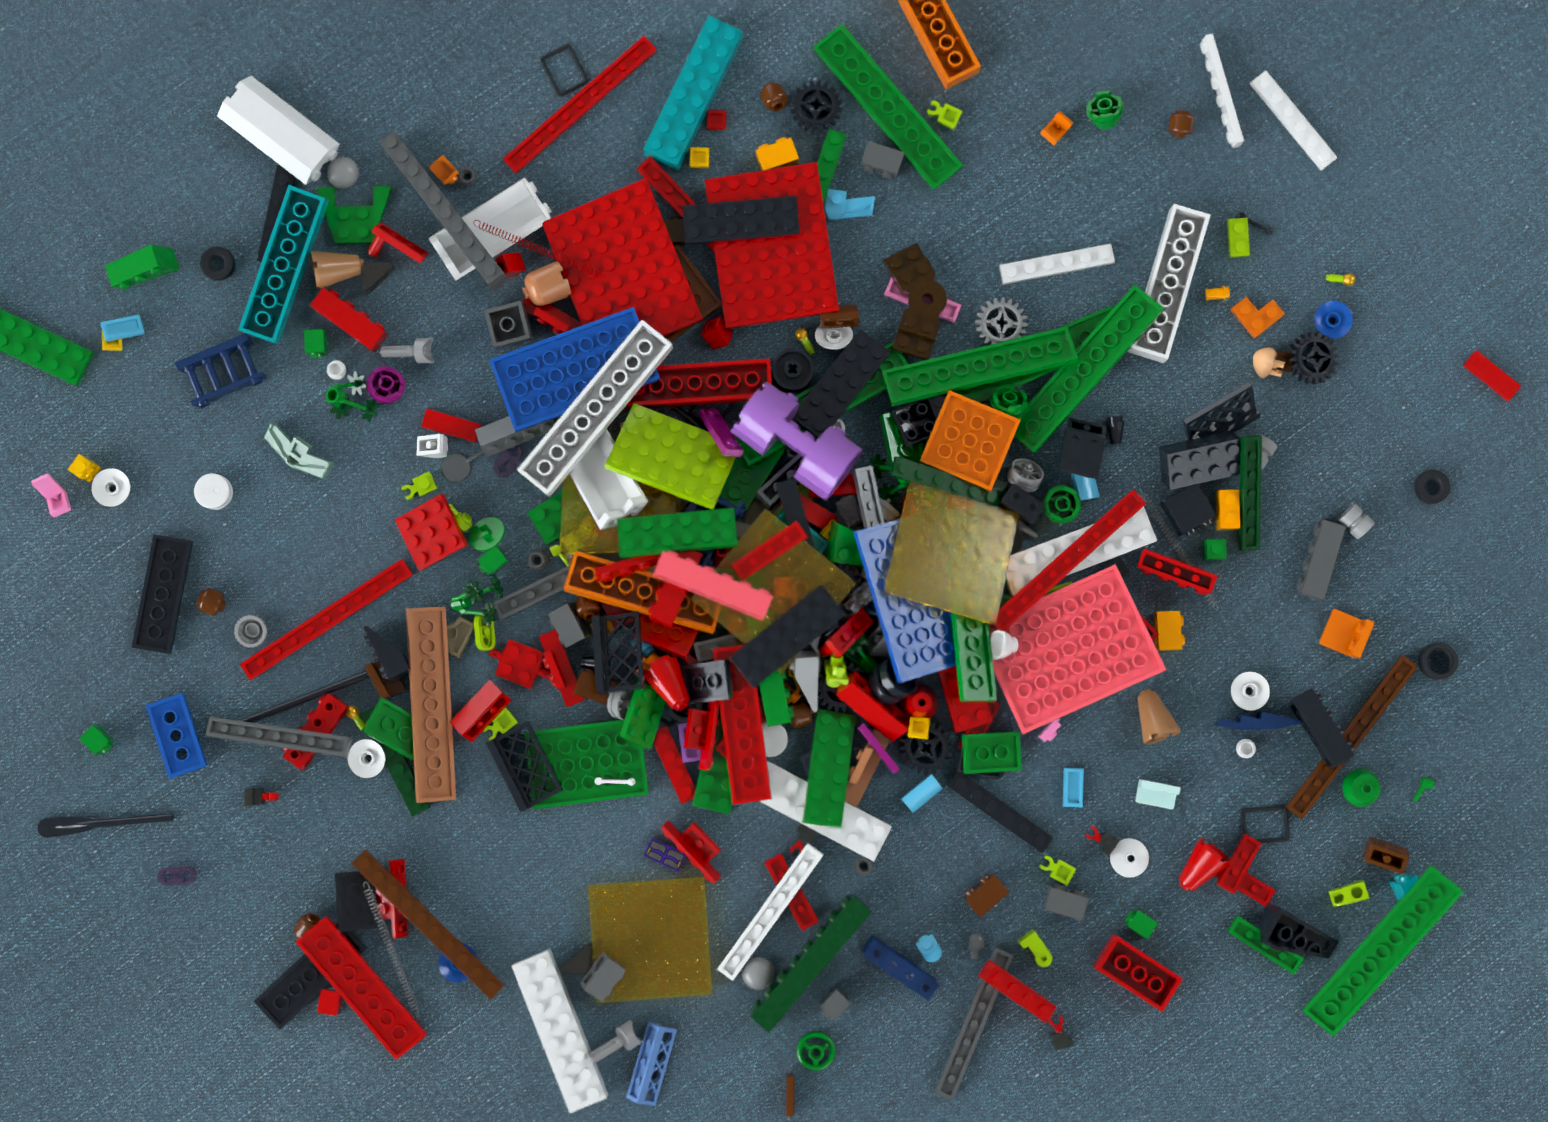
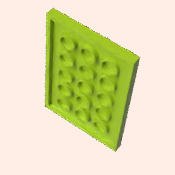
M633 403L604 468L714 510L736 457L724 456L708 431Z

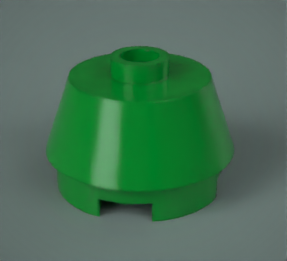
M1100 91L1095 94L1091 101H1088L1086 113L1097 128L1103 130L1111 129L1119 123L1124 112V103L1120 96L1117 97L1111 94V91Z
M1012 385L998 386L997 390L990 396L991 408L1018 419L1028 407L1026 393L1022 389L1021 391L1013 389Z
M1055 486L1044 496L1043 504H1045L1043 510L1046 516L1053 522L1068 523L1073 521L1080 513V496L1069 486Z
M1355 769L1345 777L1342 789L1346 800L1356 807H1368L1378 800L1381 793V784L1378 777L1372 771Z

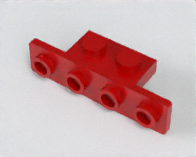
M524 298L523 300L528 314L535 317V321L542 326L548 325L552 327V331L556 334L582 326L581 322L551 304L537 306L529 298Z
M553 630L539 636L545 651L543 653L545 658L542 661L545 668L550 669L552 676L549 678L552 686L560 690L566 706L570 707L584 701V698L572 694L577 679L564 646L558 639L559 634L557 630Z
M719 700L709 701L707 711L689 709L684 748L701 750L699 769L710 771L713 765L712 753L713 747L716 744L715 731L719 723V718L717 717L718 709L720 708Z
M669 820L661 826L663 834L676 844L677 849L681 853L686 854L693 866L698 867L703 872L706 880L715 884L721 875L712 867L709 861L721 849L696 822L692 823L682 834Z
M405 859L389 860V872L406 888ZM376 889L377 907H379L378 910L382 914L380 917L392 919V937H407L408 919Z

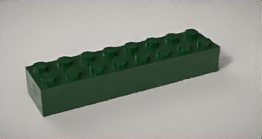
M851 894L850 897L846 895L842 899L840 909L838 911L834 909L827 917L828 923L825 926L820 925L815 931L816 937L812 941L808 940L802 947L803 952L799 956L796 954L789 962L790 967L787 971L783 969L776 977V984L774 986L770 984L764 991V998L761 1001L757 999L751 1006V1018L768 1033L872 913L870 908L854 894Z

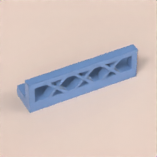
M648 1021L626 1098L637 1104L656 1106L677 1029L660 1026ZM664 1032H669L668 1039L663 1043ZM662 1051L663 1057L657 1061V1056ZM657 1070V1077L652 1081V1073ZM651 1089L652 1095L650 1100L645 1099L647 1092Z

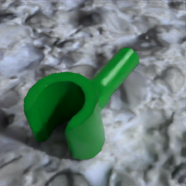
M1426 777L1422 778L1419 790L1412 800L1417 802L1425 788L1431 790L1434 786V780Z

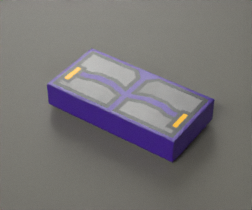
M651 838L643 856L679 872L686 854Z

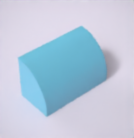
M1071 474L1074 490L1079 494L1081 502L1100 498L1096 479Z
M929 774L902 796L901 800L914 813L943 788L934 776Z

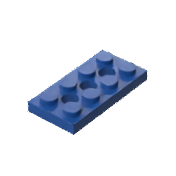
M184 693L145 705L169 779L208 766ZM169 712L175 714V720L172 723L166 720V715ZM175 730L181 733L179 741H174L172 738ZM182 748L187 751V757L183 760L178 757V752Z

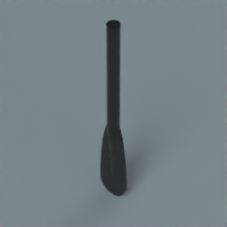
M173 813L98 820L82 817H54L42 819L38 823L37 828L41 836L49 838L81 833L96 827L173 821L174 816Z

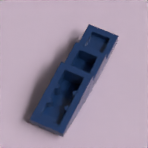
M1258 712L1257 718L1238 715L1236 722L1217 718L1216 726L1246 730L1277 729L1300 724V720L1266 712Z

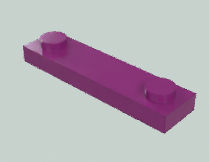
M714 408L701 409L699 416L724 456L741 457L743 449L731 433L730 428L719 411Z

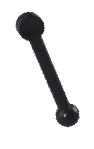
M1243 212L1237 215V218H1247ZM1248 218L1250 224L1266 231L1267 235L1273 234L1272 228H1266Z

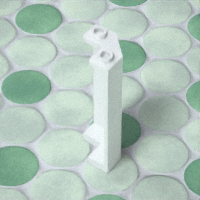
M249 76L241 80L235 86L237 91L231 98L227 96L222 102L217 117L305 185L318 180L321 175L322 165L336 158L338 155L337 149L340 144L254 77Z
M523 178L461 217L492 258L515 244L516 236H518L516 242H518L520 237L523 239L542 227L544 221L551 219L549 215L551 210L546 202L542 204L535 194L538 190L532 181L528 183ZM445 228L429 238L455 281L475 269ZM506 232H508V234H507V236H506V239H508L509 234L511 233V236H510L509 240H505V238H504L505 235H506Z
M607 429L569 473L600 529L616 527L617 519H622L629 514L632 517L640 513L648 502L636 480L604 468L615 444Z

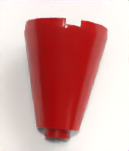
M665 655L649 664L651 668L648 671L644 669V679L672 709L682 710L686 708L689 696L676 656L673 655V658H670L669 655Z
M918 684L917 690L912 695L900 701V709L909 717L931 719L938 708V699L935 692L923 684ZM920 699L924 700V706L922 707L918 704Z
M1204 837L1198 840L1179 876L1181 881L1179 885L1186 891L1196 890L1231 864V860H1225L1227 856L1211 842L1209 845L1205 843L1206 838Z

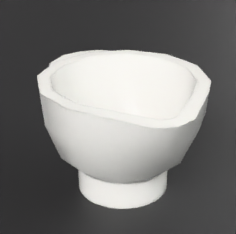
M999 630L992 633L990 639L993 660L1007 657L1017 651L1018 640L1016 637H1011L1010 634Z

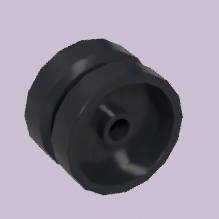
M792 348L785 349L777 355L772 365V377L777 388L785 393L796 394L806 390L811 384L814 366L807 353ZM791 369L796 370V374H794L793 372L792 374H790L789 371Z
M891 657L874 667L868 676L872 693L877 700L888 706L896 705L904 698L909 697L918 687V677L898 683Z

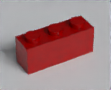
M489 680L461 711L455 715L450 723L463 737L473 742L509 704L511 699L499 686Z

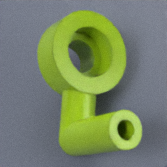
M449 504L460 529L467 531L472 527V518L465 512H458L452 504Z

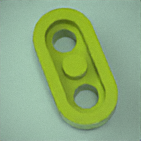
M476 615L474 618L476 646L481 651L492 650L496 643L494 622L488 627L487 623H483L484 617Z

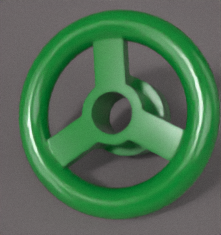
M809 1032L798 1042V1060L809 1070H823L834 1060V1042L823 1032ZM819 1037L826 1042L822 1045H812L807 1040ZM803 1047L808 1049L809 1057L813 1060L812 1064L805 1060L802 1052ZM816 1048L820 1050V1053L817 1055L812 1052ZM829 1048L828 1059L824 1063L819 1064V1060L824 1056V1050Z

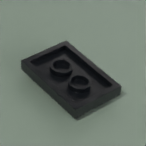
M729 659L681 666V672L689 696L687 704L734 698Z
M359 871L334 873L338 930L340 932L378 929V923H376L378 919H375L377 918V915H375L377 911L373 912L377 909L373 908L377 904L374 903L375 901L368 902L374 897V900H376V888Z

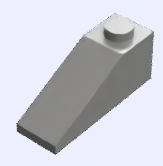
M815 650L800 651L789 660V670H792L813 712H817L819 657Z

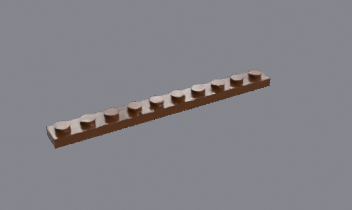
M1404 655L1399 656L1343 730V738L1346 742L1349 741L1352 744L1354 750H1356L1418 668L1417 665ZM1321 759L1285 808L1298 818L1303 819L1345 763L1329 771L1325 762Z
M366 849L351 863L490 1000L505 986Z

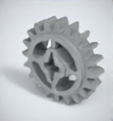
M1002 297L1000 303L994 298L993 304L989 301L986 302L987 308L981 306L980 310L983 313H977L976 315L981 320L975 321V324L980 327L976 328L975 331L982 332L979 339H986L984 345L989 342L995 344L1020 338L1019 334H1026V331L1022 328L1028 326L1027 323L1023 322L1027 319V316H1021L1024 309L1017 310L1019 303L1013 306L1011 305L1012 299L1005 303V299ZM998 310L997 317L987 319L991 312ZM1006 311L1013 315L1015 321L1007 316ZM1001 317L1002 323L1005 324L1002 330L1000 324H997L1000 321ZM987 327L993 329L996 332L997 337L993 336L989 332ZM1011 328L1016 329L1011 336L1004 338L1007 330Z

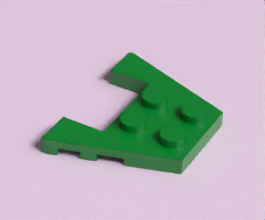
M374 186L373 206H336V189L334 187H317L318 195L329 200L325 215L337 245L372 243L376 236L372 233L375 225L382 222L381 219L384 210H386L389 195L392 192L391 186Z

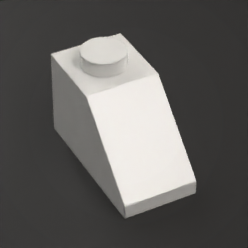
M444 434L418 436L417 456L430 458L447 457L448 438Z

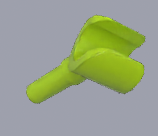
M559 545L550 547L553 557L559 555L566 566L571 565Z

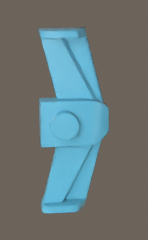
M828 190L824 202L825 217L828 219L840 220L872 216L875 196L846 199L847 191Z

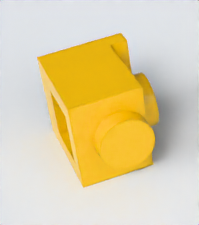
M78 454L67 470L78 478L91 483L101 470V467L86 456Z

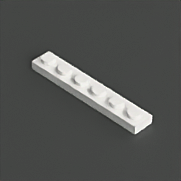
M1213 34L1205 35L1201 43V51L1207 58L1206 68L1208 72H1211V85L1213 89H1216V102L1218 107H1221L1223 113L1221 115L1222 123L1226 125L1228 130L1227 140L1232 144V148L1239 147L1244 142L1214 36Z
M1264 71L1250 83L1321 171L1338 158L1267 71Z
M1107 244L1002 264L999 266L1002 284L1005 285L1114 264L1115 259L1112 245Z

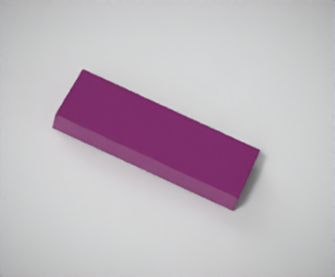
M862 723L858 730L890 771L896 773L900 770L866 725Z

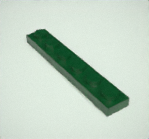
M1260 435L1241 436L1239 550L1241 551L1260 550L1262 436Z
M898 456L894 457L889 475L992 510L998 509L1002 491L994 488L990 492L952 474Z
M376 705L360 713L365 724ZM373 739L383 748L386 757L385 764L412 817L430 808L428 802L416 803L415 776L405 756Z

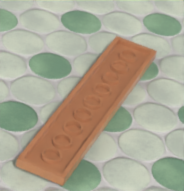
M446 607L407 608L406 622L410 667L416 803L456 800L452 724L450 723L452 714Z

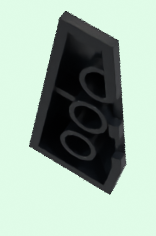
M1269 902L1259 919L1260 942L1276 951L1330 958L1339 942Z

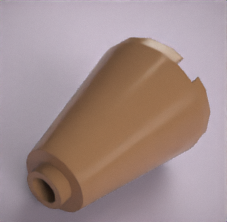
M311 251L316 289H322L323 287L360 275L361 270H364L363 258L359 259L358 255Z
M1151 689L1141 691L1137 699L1143 743H1147V745L1166 740L1170 734H1172V737L1181 732L1180 727L1157 692L1151 691Z

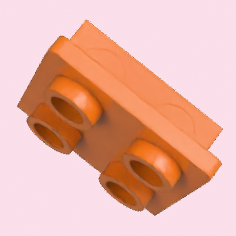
M1332 609L1319 644L1353 659L1361 658L1375 622L1368 619L1360 620L1337 609Z

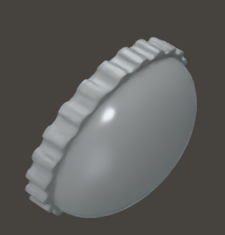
M348 157L335 158L327 168L329 182L338 189L351 188L359 178L357 164Z
M245 615L235 624L234 634L237 642L244 647L247 646V648L261 645L268 634L267 624L259 616Z
M752 957L750 960L748 959L741 970L742 980L751 989H764L773 981V966L765 958Z

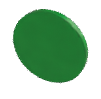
M487 517L478 521L470 532V544L478 551H489L495 548L504 538L505 526L496 517Z

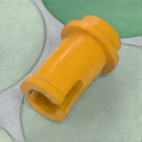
M1222 285L1221 288L1205 289L1206 301L1223 299L1225 301L1226 298H1230L1229 287H1225V285Z

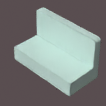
M1139 779L1135 802L1174 809L1176 795L1180 794L1181 787Z

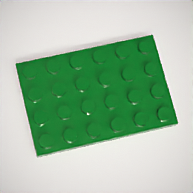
M624 720L534 731L563 791L533 806V809L649 795L644 749L620 737ZM524 732L525 740L527 741L529 732ZM529 745L527 755L536 758L538 753L536 746ZM527 758L528 769L532 771L535 761ZM538 762L535 772L545 775L546 765ZM534 775L531 786L541 789L544 778ZM598 777L612 780H628L633 778L635 779V784L633 786L618 783L596 785L595 779ZM547 779L544 790L552 792L557 789L554 781ZM531 789L532 802L538 799L540 791Z

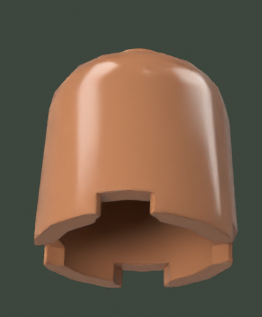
M558 261L526 275L524 280L525 287L522 288L525 298H529L533 304L544 306L570 297V286L567 278L563 279L560 273L563 271V268Z

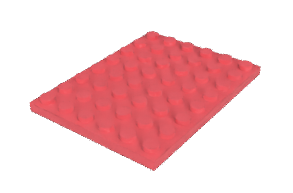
M1116 564L1040 598L1004 631L1010 634L1011 637L1017 638V651L1007 657L993 660L994 674L1022 734L1166 671ZM989 621L990 638L992 633L998 630L991 621Z

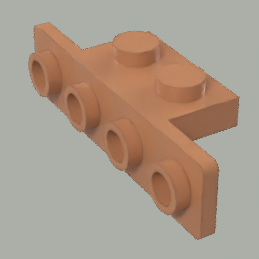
M873 730V736L885 750L890 740L884 737L881 732ZM867 742L864 750L860 748L855 758L858 762L855 767L851 766L848 773L850 778L847 782L845 801L854 806H858L881 759L869 742Z

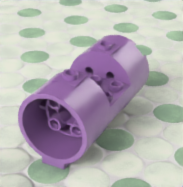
M765 382L763 384L764 389L762 391L758 389L739 415L740 423L736 422L731 433L762 456L765 455L777 440H780L805 458L794 478L827 501L848 475L863 449L844 436L846 432L838 426L835 428L830 426L817 441L807 431L803 434L799 426L792 421L800 406L797 402L798 398L790 392L785 394L770 383Z

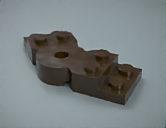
M915 243L883 260L900 294L908 296L909 308L903 312L892 350L923 360H929L940 326L938 316L942 314L946 306L947 294L945 289L938 282L934 281L936 273L928 258L924 256L918 243ZM929 297L931 298L932 303L926 304L923 302L922 298Z

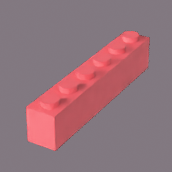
M663 551L653 576L763 621L773 596L769 595L770 592L761 588L758 590L751 588L752 585L745 581H740V583L734 581L733 577L728 574H717L715 569L709 566L700 567L692 559H681L673 551Z

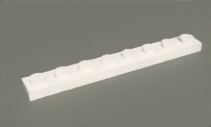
M807 843L717 970L732 981L735 979L824 854Z

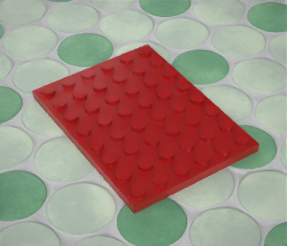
M817 162L704 180L708 203L797 196L800 235L714 242L726 329L816 316L821 313L839 312Z
M647 178L542 223L554 255L557 252L556 259L560 253L556 261H559L563 268V271H561L563 278L568 280L571 291L570 296L582 326L632 307L635 308L639 322L643 320L663 337L704 320ZM565 256H567V257H566V260H565V263H567V261H568V265H567V264H564V262H563L564 259H565ZM575 260H577L576 263H575V267L578 265V269H577V268H574V266H573ZM585 264H586L585 271L588 269V273H587V272H584V270H583Z

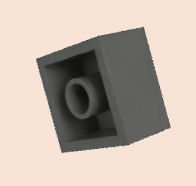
M517 301L484 310L493 348L500 349L534 340L525 302Z

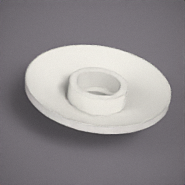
M819 326L815 331V339L824 348L841 349L851 342L853 332L850 327L820 328Z
M105 469L99 472L92 482V494L96 501L104 506H118L129 496L130 481L120 470ZM112 485L116 486V490L114 492L111 491Z
M1242 673L1234 679L1231 685L1232 699L1242 709L1257 710L1264 706L1269 698L1270 688L1268 682L1258 673ZM1248 687L1252 690L1250 695L1245 692Z
M370 739L356 742L351 747L348 755L350 769L362 778H371L378 775L384 768L386 761L385 752L381 745ZM367 755L372 757L370 762L367 760Z
M1127 838L1119 841L1110 854V862L1118 874L1124 877H1136L1147 868L1149 854L1146 847L1140 841ZM1129 855L1134 856V860L1132 862H1129L1127 860V857Z

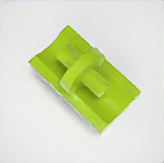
M834 653L831 654L830 660L824 661L827 685L832 688L839 687L841 684L848 685L843 654L838 658Z

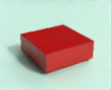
M707 110V130L726 131V110Z

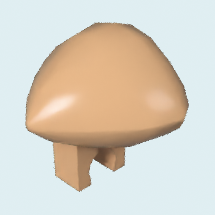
M1262 348L1253 355L1254 369L1262 379L1269 375L1278 377L1282 375L1283 371L1278 370L1277 367L1283 368L1285 362L1275 360L1277 352L1273 348Z

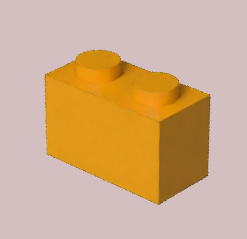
M783 137L776 140L774 144H763L756 150V157L761 171L793 166L799 163V157L792 138L787 139Z
M1219 490L1215 492L1216 530H1237L1240 528L1239 490Z
M1180 611L1154 612V629L1159 634L1155 638L1157 651L1182 650V646L1185 645L1184 634H1181V627L1184 625L1183 615H1180Z

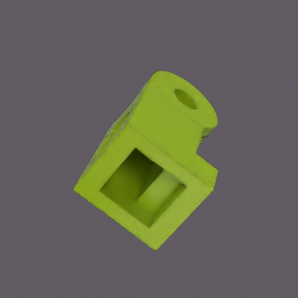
M1357 880L1328 891L1333 907L1370 899L1365 883L1362 880Z
M1033 929L1017 940L1023 949L1028 947L1031 950L1033 959L1039 966L1047 967L1051 964V953Z

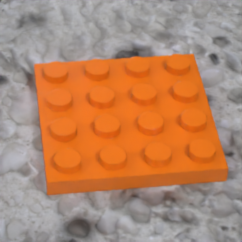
M949 390L919 462L952 474L991 492L1020 419Z

